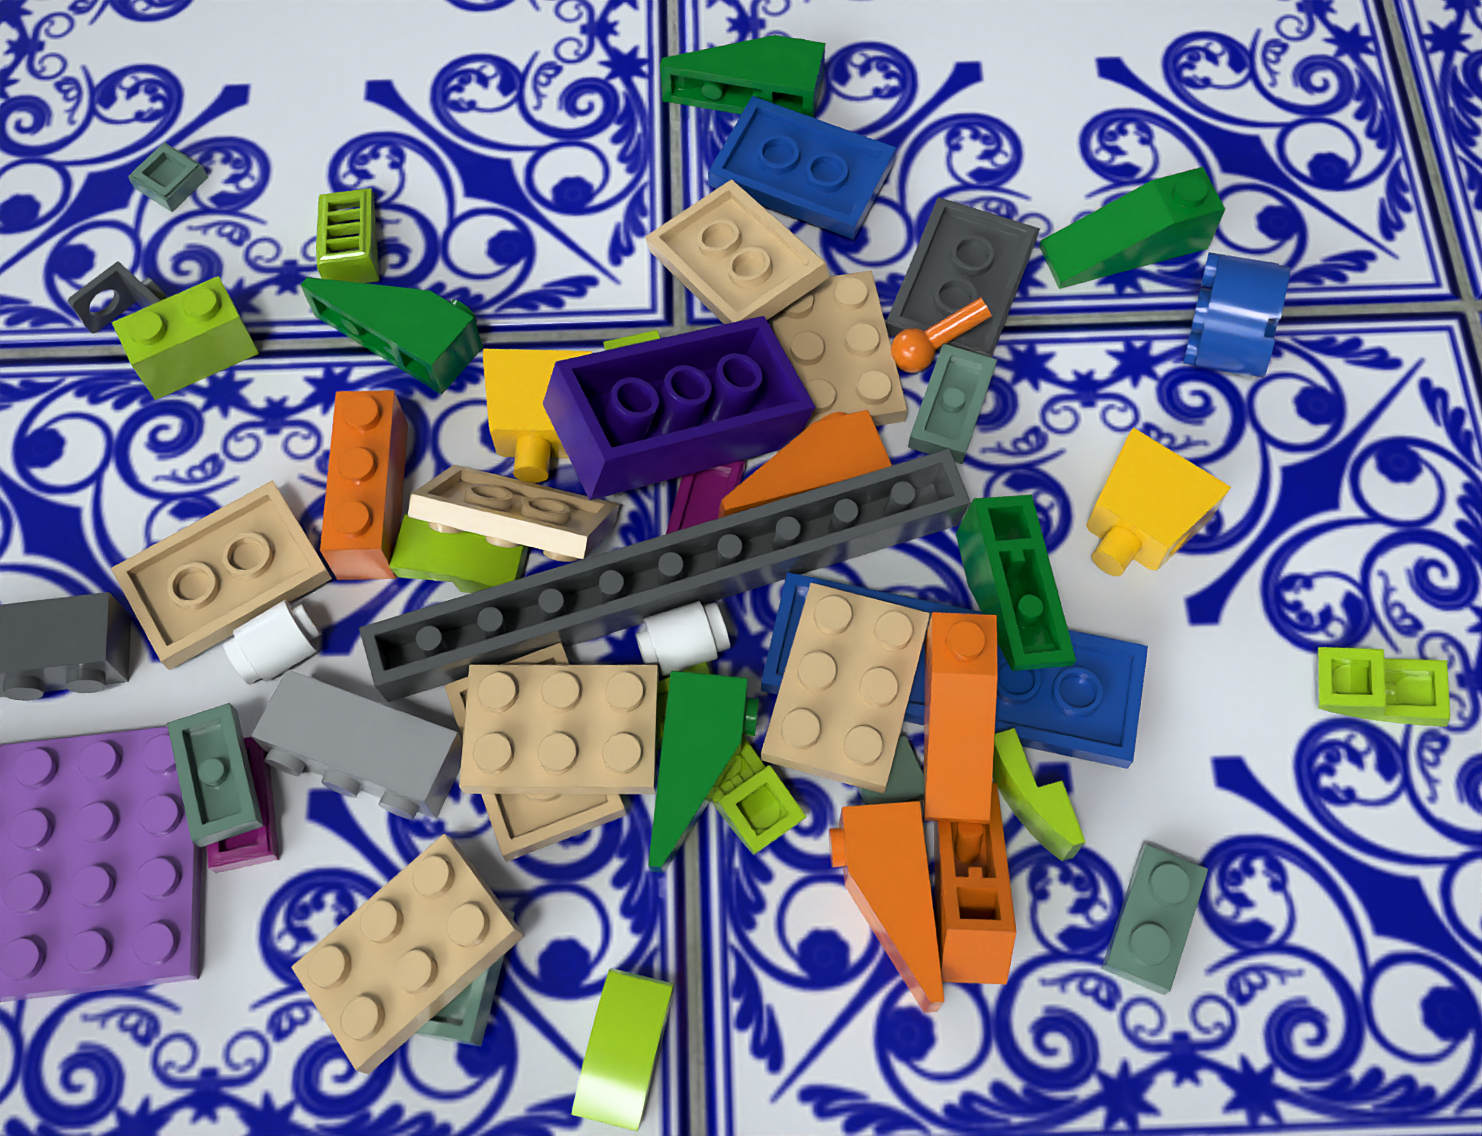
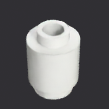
M283 600L233 630L234 637L223 643V648L241 678L248 685H251L260 678L267 682L317 652L318 648L313 639L322 633L304 604L293 608L288 601Z
M700 601L643 618L646 630L635 634L644 664L658 665V670L662 677L669 675L671 671H681L703 662L718 659L717 652L730 649L726 626L716 602L702 606Z

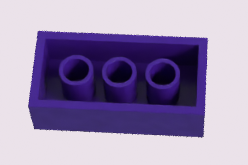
M765 316L556 361L543 400L546 413L589 500L781 450L803 431L816 408Z

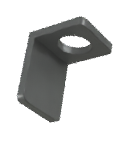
M117 261L70 296L68 303L85 328L94 334L136 302L142 308L166 299L167 296L149 277L140 282L127 268ZM105 290H114L113 300L105 309L99 312H90V304L97 294Z

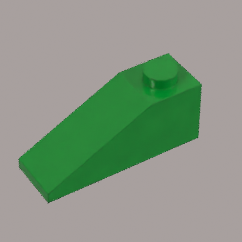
M772 35L663 57L660 63L662 101L742 114L751 97L754 96L814 118L824 78L826 43Z
M1199 167L1149 181L1042 239L1039 248L1058 288L1062 289L1206 250L1209 248L1226 209L1204 168Z
M307 277L300 284L315 317L441 395L483 348L474 313L460 301L452 299L448 302L430 290Z
M1032 494L974 498L956 532V538L968 587L982 614L997 615V643L1011 670L1020 671L1073 666L1076 662V657Z
M671 671L648 862L651 872L665 873L740 755L743 735L755 736L759 698L747 697L748 678Z

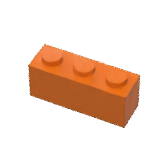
M394 390L336 391L320 551L337 580L397 578L389 568V564L401 526L408 423Z

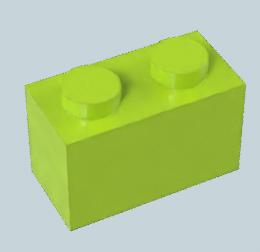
M219 276L111 322L131 366L155 400L259 354Z

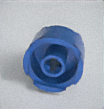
M1209 252L1201 286L1211 287L1212 289H1200L1183 364L1264 378L1275 343L1274 336L1278 320L1281 319L1291 268L1279 265V263Z

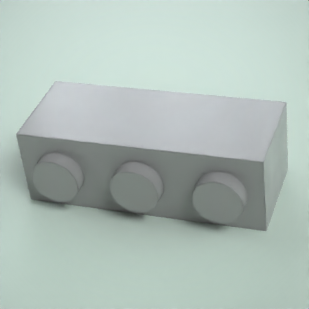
M286 669L251 735L267 753L264 761L272 767L293 776H300L303 769L324 776L321 781L323 785L348 797L356 798L360 790L381 798L378 803L380 807L409 820H414L417 812L437 819L461 768L463 741L458 732Z

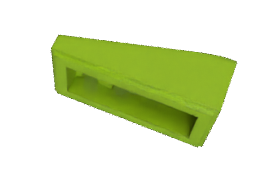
M372 188L319 195L316 262L321 279L357 283L379 281L375 205ZM360 207V208H357V209L333 211V210H337V209ZM360 219V222L334 225V222ZM359 234V236L334 239L335 236ZM359 247V250L335 253V250Z

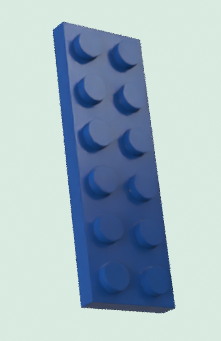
M787 572L761 680V691L777 695L779 693L810 583L931 613L927 629L932 612L982 614V612ZM1068 630L1076 657V662L1073 666L1012 671L997 643L998 676L995 734L1015 728L1022 747L1125 769L1130 767L1134 760L1148 646ZM924 641L903 719L904 722L923 726Z

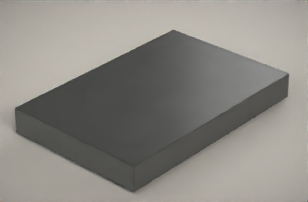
M938 197L885 325L888 335L895 337L898 333L908 328H918L925 331L981 297L992 317L948 342L947 345L992 358L1036 244L1040 228Z

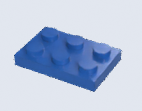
M752 96L708 171V185L717 189L732 179L760 205L854 240L895 162L896 147Z

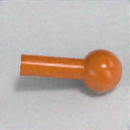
M980 297L925 331L918 328L905 329L898 333L892 341L890 349L892 358L896 366L904 372H921L932 363L935 350L942 347L943 343L947 344L989 319L992 315Z

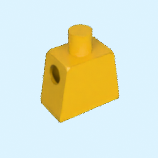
M483 349L490 434L497 455L515 457L513 475L517 479L530 483L543 482L548 479L550 458L569 459L546 413L543 400L555 362L592 354V351Z
M1133 427L1086 524L1091 533L1102 539L1091 555L1093 562L1102 571L1112 576H1121L1133 559L1149 570L1157 571L1212 519L1231 486Z

